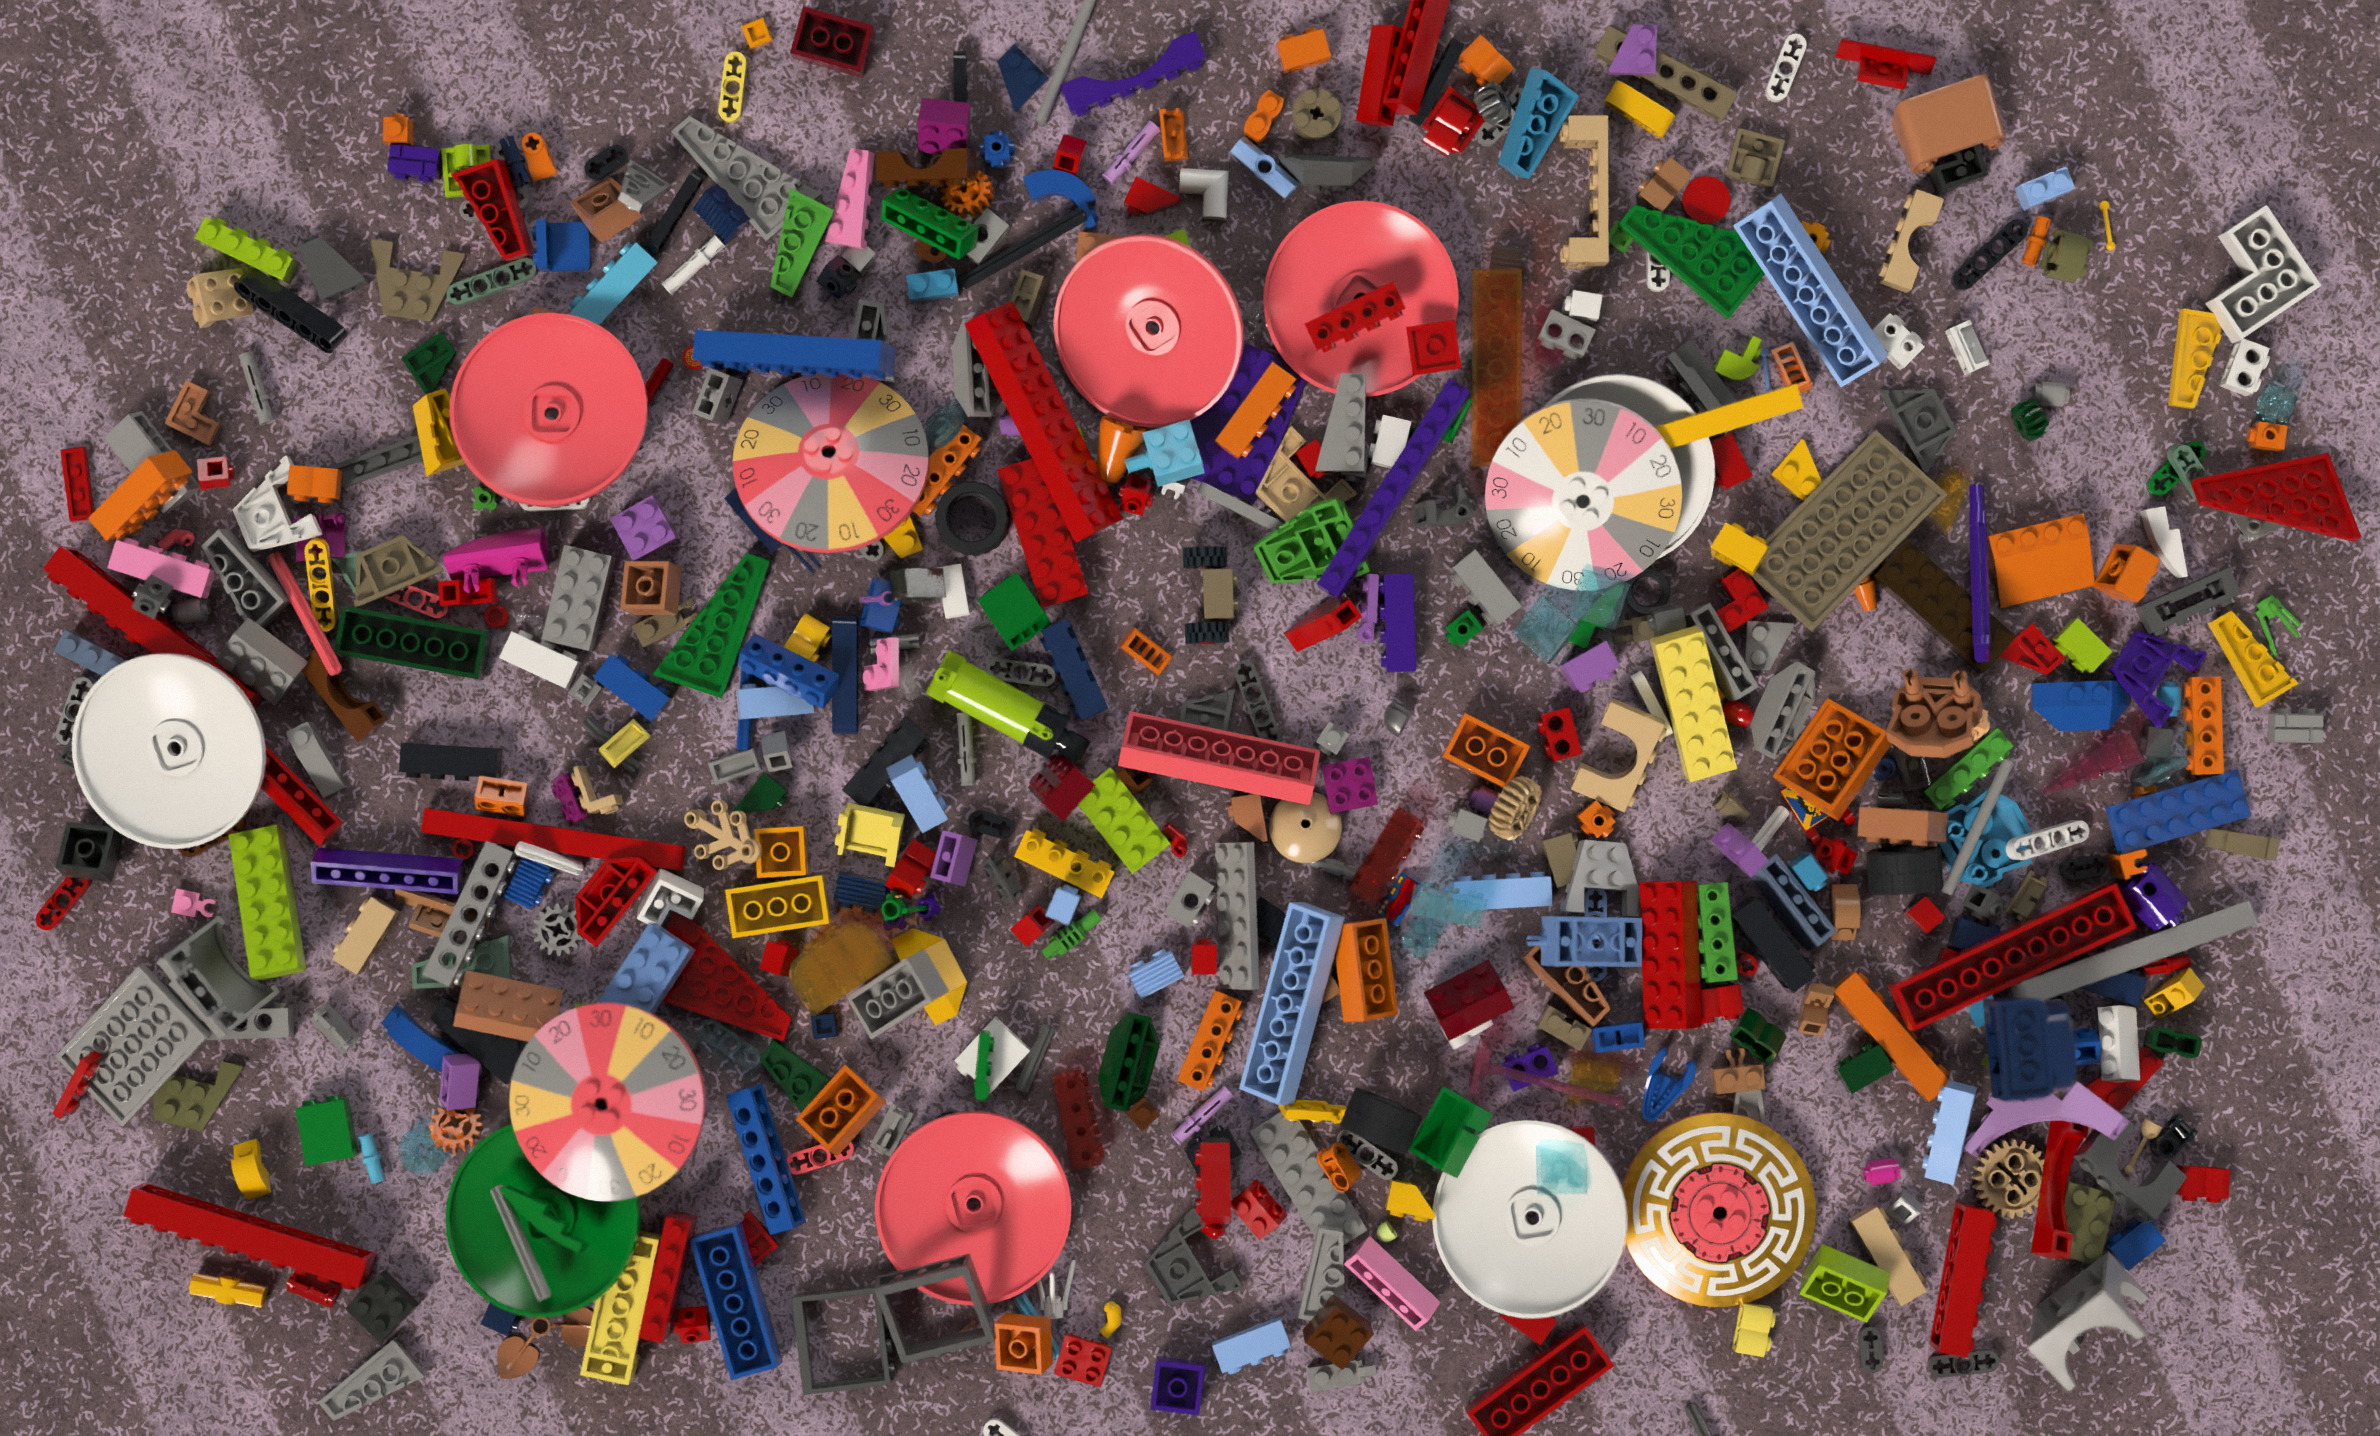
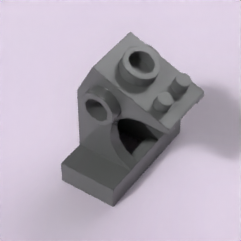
M1461 484L1452 486L1453 500L1450 508L1447 510L1438 508L1436 500H1426L1414 504L1415 529L1457 526L1475 517L1474 503L1465 494L1468 493L1467 487L1463 488Z

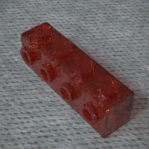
M1079 1067L1053 1073L1052 1078L1072 1171L1101 1165V1158H1105L1102 1143L1098 1144L1096 1134H1100L1097 1119L1092 1120L1091 1111L1095 1110L1092 1096H1087L1086 1087L1090 1086L1087 1072L1082 1073V1068Z

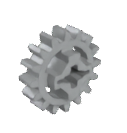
M557 903L555 909L548 905L546 906L547 913L539 911L538 914L541 919L533 920L538 925L537 928L532 929L533 933H538V937L534 939V942L541 941L542 944L539 949L543 950L547 947L548 955H552L556 951L557 956H562L563 950L567 954H571V947L576 949L580 947L577 940L585 939L577 933L576 910L570 912V905H566L562 909L561 903ZM560 913L555 921L547 920L551 915ZM569 919L572 920L575 930L571 929L568 922ZM561 924V929L567 933H561L557 936V931L551 926H559ZM544 930L547 931L549 940L546 939ZM562 939H571L568 944L559 946Z

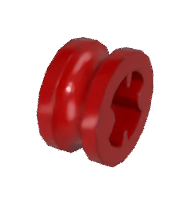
M461 838L454 842L452 852L456 858L467 860L474 856L476 846L472 840ZM460 843L470 846V850H467L469 851L468 855L458 852V849L461 848L459 847Z

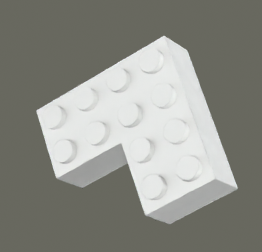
M2265 205L2218 236L2245 277L2205 304L2211 313H2214L2217 322L2230 341L2235 343L2319 288L2321 284L2271 210Z

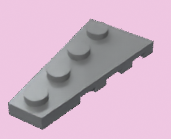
M1341 373L1315 471L1364 472L1366 373Z
M1318 1224L1297 1314L1298 1319L1311 1321L1333 1295L1345 1303L1343 1230L1341 1228Z

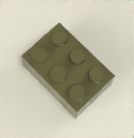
M2067 1180L2065 1214L2069 1233L2073 1234L2070 1258L2093 1264L2102 1256L2116 1200L2110 1191Z

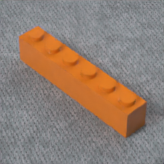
M1850 971L1833 986L1835 987V997L1872 1040L1880 1044L1886 1056L1923 1099L1930 1102L1939 1094L1941 1086H1946L1949 1080L1947 1077L1950 1074L1941 1064L1937 1066L1931 1060L1934 1056L1925 1046L1921 1048L1915 1041L1918 1038L1916 1034L1907 1028L1905 1029L1899 1023L1902 1020L1901 1017L1893 1009L1889 1011L1883 1004L1886 1002L1883 996L1877 990L1873 992L1867 986L1870 983L1869 980L1861 972L1857 974L1854 971Z

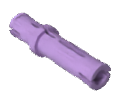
M1148 121L1125 150L1115 156V161L1102 174V177L1108 183L1114 185L1126 170H1130L1132 162L1160 132V129L1153 122Z
M1223 1085L1191 1116H1186V1121L1171 1133L1170 1136L1181 1146L1195 1131L1199 1132L1201 1130L1200 1126L1234 1096Z

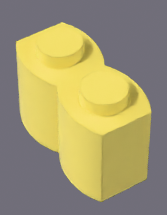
M1742 1303L1740 1305L1732 1349L1735 1352L1764 1357L1766 1351L1769 1352L1771 1337H1768L1770 1327H1774L1776 1314L1773 1313V1309L1770 1306L1755 1303Z

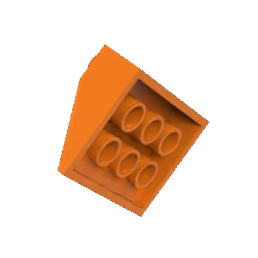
M2084 513L1987 536L1988 562L2000 608L2091 587L2095 582L2090 537Z
M1827 698L1778 767L1773 778L1818 810L1839 821L1892 743L1887 740L1884 729Z

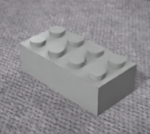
M564 545L541 640L594 652L616 560L615 557Z
M923 949L848 996L847 1000L872 1040L948 993L949 989L927 952Z

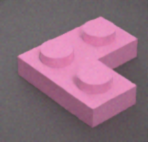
M899 638L877 640L876 647L877 664L864 666L862 677L864 691L899 687Z

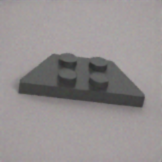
M1935 389L1883 390L1879 392L1920 470L1925 474L1928 473L1931 466L1957 432Z

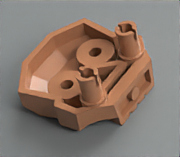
M1911 668L1906 669L1902 674L1905 686L1896 690L1892 702L1893 716L1886 729L1887 740L1910 756L1946 758L1973 746L1974 727L1980 723L1983 706L1981 695L1968 683L1967 673L1962 671L1961 677L1960 670L1952 674L1951 678L1919 677L1918 671L1914 668L1912 675Z

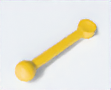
M2102 201L2099 204V208L2103 211L2108 242L2106 248L2112 251L2116 245L2112 241L2107 211L2110 205L2108 201Z

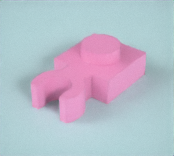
M177 888L171 912L197 917L198 911H200L205 917H214L215 913L207 911V905L209 903L217 904L218 901L215 899H205L202 901V893Z

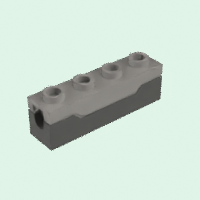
M1691 339L1664 359L1667 362L1664 365L1672 376L1676 375L1681 381L1679 384L1680 388L1687 396L1691 394L1696 401L1694 406L1699 413L1737 401ZM1726 431V432H1723V433H1720V434H1721V436H1724V435L1727 434L1729 431Z

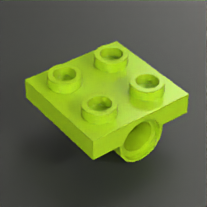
M459 144L452 148H441L446 198L465 197L459 184L455 182L451 174L491 161L492 150L490 144Z

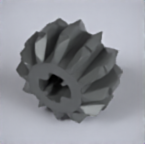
M1492 81L1482 85L1474 92L1476 109L1479 110L1480 116H1483L1485 122L1491 125L1499 124L1511 115V104L1501 85Z

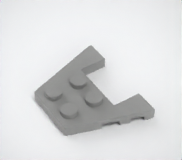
M1594 840L1579 841L1571 869L1573 870L1571 882L1567 884L1565 891L1567 896L1565 903L1561 905L1560 912L1584 913L1585 888L1621 891L1622 917L1640 918V892L1626 843Z

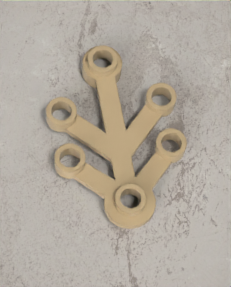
M723 800L714 801L711 805V811L713 814L718 815L722 829L707 821L706 814L701 809H692L686 813L684 821L689 828H700L719 839L708 845H697L694 849L696 858L707 859L712 853L731 846L738 851L727 856L717 855L713 858V867L717 870H724L730 864L740 860L745 863H754L761 857L762 847L756 840L751 839L746 824L747 817L743 811H734L730 814L729 818L727 803ZM719 804L721 805V811L718 810ZM737 815H739V817H740L739 822H737V819H736V818H737ZM732 825L738 827L740 839L735 837ZM702 848L704 849V855L701 854ZM720 859L723 861L722 866L719 863Z

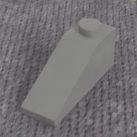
M305 722L285 732L297 757L323 798L346 788L314 722Z

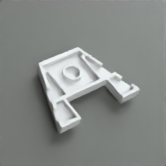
M287 455L280 460L281 464L274 471L270 470L265 475L266 480L257 489L253 488L233 509L248 549L252 552L323 535L316 517L312 514L307 515L294 524L290 522L277 488L286 484L289 477V466L294 465L291 458Z

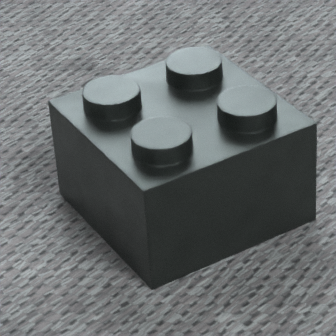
M67 822L55 868L65 877L112 882L123 835L113 827Z
M384 1270L345 1309L380 1343L420 1303Z

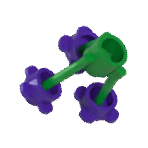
M887 887V891L890 894L886 896L887 901L882 905L883 927L888 931L892 930V928L905 929L907 922L905 921L904 914L910 912H917L920 917H923L924 921H931L935 914L940 913L941 907L935 901L933 893H927L925 898L919 899L916 906L905 907V903L899 898H907Z

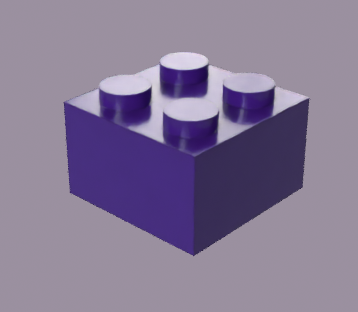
M1156 1356L1150 1410L1199 1415L1205 1362Z

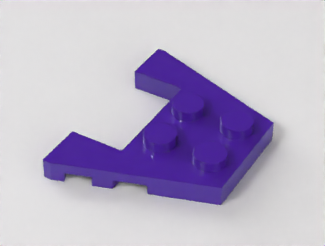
M2135 630L2128 638L2109 671L2152 723L2160 729L2173 709L2153 696L2152 693L2173 660L2192 673H2195L2207 656V653L2201 650L2187 649L2188 646L2182 644L2168 643L2163 638Z

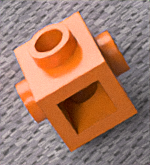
M1593 800L1576 815L1582 823L1580 828L1589 838L1592 835L1595 838L1600 836L1605 838L1614 830L1612 825L1616 822L1612 818L1615 815L1606 804L1601 806L1597 800ZM1597 816L1600 818V823L1598 825H1596L1594 822Z

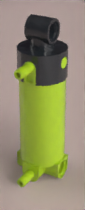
M951 650L947 651L925 692L942 703L946 702L1021 743L1022 746L1040 754L1047 760L1054 750H1059L1058 752L1063 756L1080 763L1091 743L1090 740L1071 730L1068 731L1067 726L1071 720L1070 716L1061 713L1047 703L1040 702L969 663L968 659Z

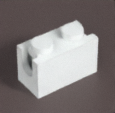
M1383 415L1381 420H1376L1373 434H1377L1376 444H1370L1368 457L1372 458L1371 464L1392 468L1406 446L1412 421Z

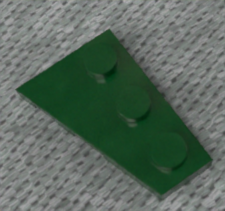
M773 1039L759 1059L800 1112L811 1103L832 1079L777 1039Z

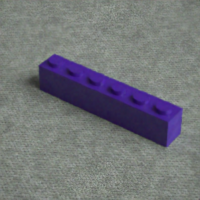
M318 848L311 860L312 883L458 894L464 882V859Z

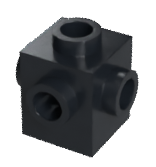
M837 255L825 265L816 282L839 300L845 294L850 295L858 285L856 280L860 273Z

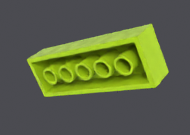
M272 825L229 834L250 978L262 981L307 971L284 829L278 825Z

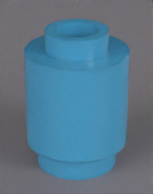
M2162 682V687H2157L2156 698L2173 709L2169 717H2179V711L2182 709V687H2177L2176 682Z

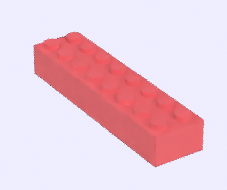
M1129 711L1118 766L1310 805L1320 750Z

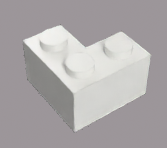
M660 868L638 906L637 919L646 924L657 923L661 926L669 910H672L692 920L703 901L704 888Z

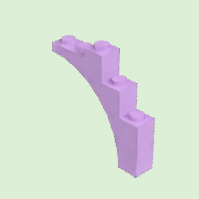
M2078 1081L2065 1091V1098L2063 1100L2052 1093L2043 1099L2004 1102L1993 1098L1990 1093L1986 1104L1993 1111L1987 1113L1982 1118L1979 1129L1967 1137L1964 1149L1971 1155L1978 1157L1983 1152V1149H1986L2005 1133L2023 1125L2040 1121L2079 1123L2096 1129L2115 1141L2130 1121Z

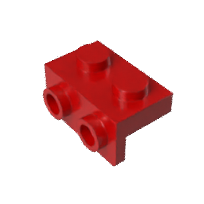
M1257 1179L1231 1199V1208L1258 1240H1261L1277 1228L1287 1217L1283 1207L1268 1193L1267 1188Z

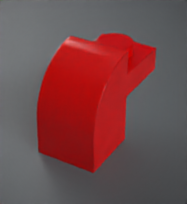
M496 578L479 579L478 592L475 591L472 583L470 593L463 589L464 580L438 582L440 606H471L498 602Z

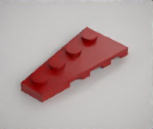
M2143 1046L2138 1049L2140 1081H2102L2100 1074L2097 1078L2083 1086L2119 1112L2164 1062L2150 1049Z

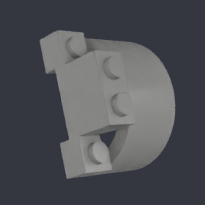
M220 916L214 918L157 961L158 965L171 980L166 987L199 1022L204 1021L218 1039L224 1037L279 994V990L275 985H264L250 978L235 962L222 937V926L225 922Z

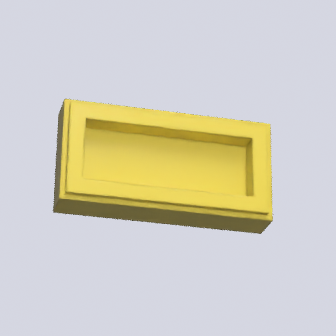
M633 718L598 749V752L613 768H616L647 741L651 735Z

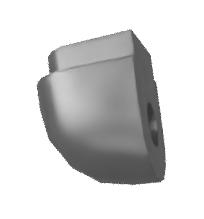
M1393 701L1392 705L1387 706L1384 714V724L1387 730L1396 737H1399L1414 710Z

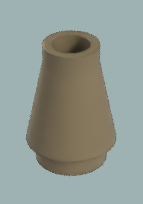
M1721 791L1712 803V806L1716 808V812L1735 819L1740 823H1743L1750 814V811L1745 809L1731 792Z

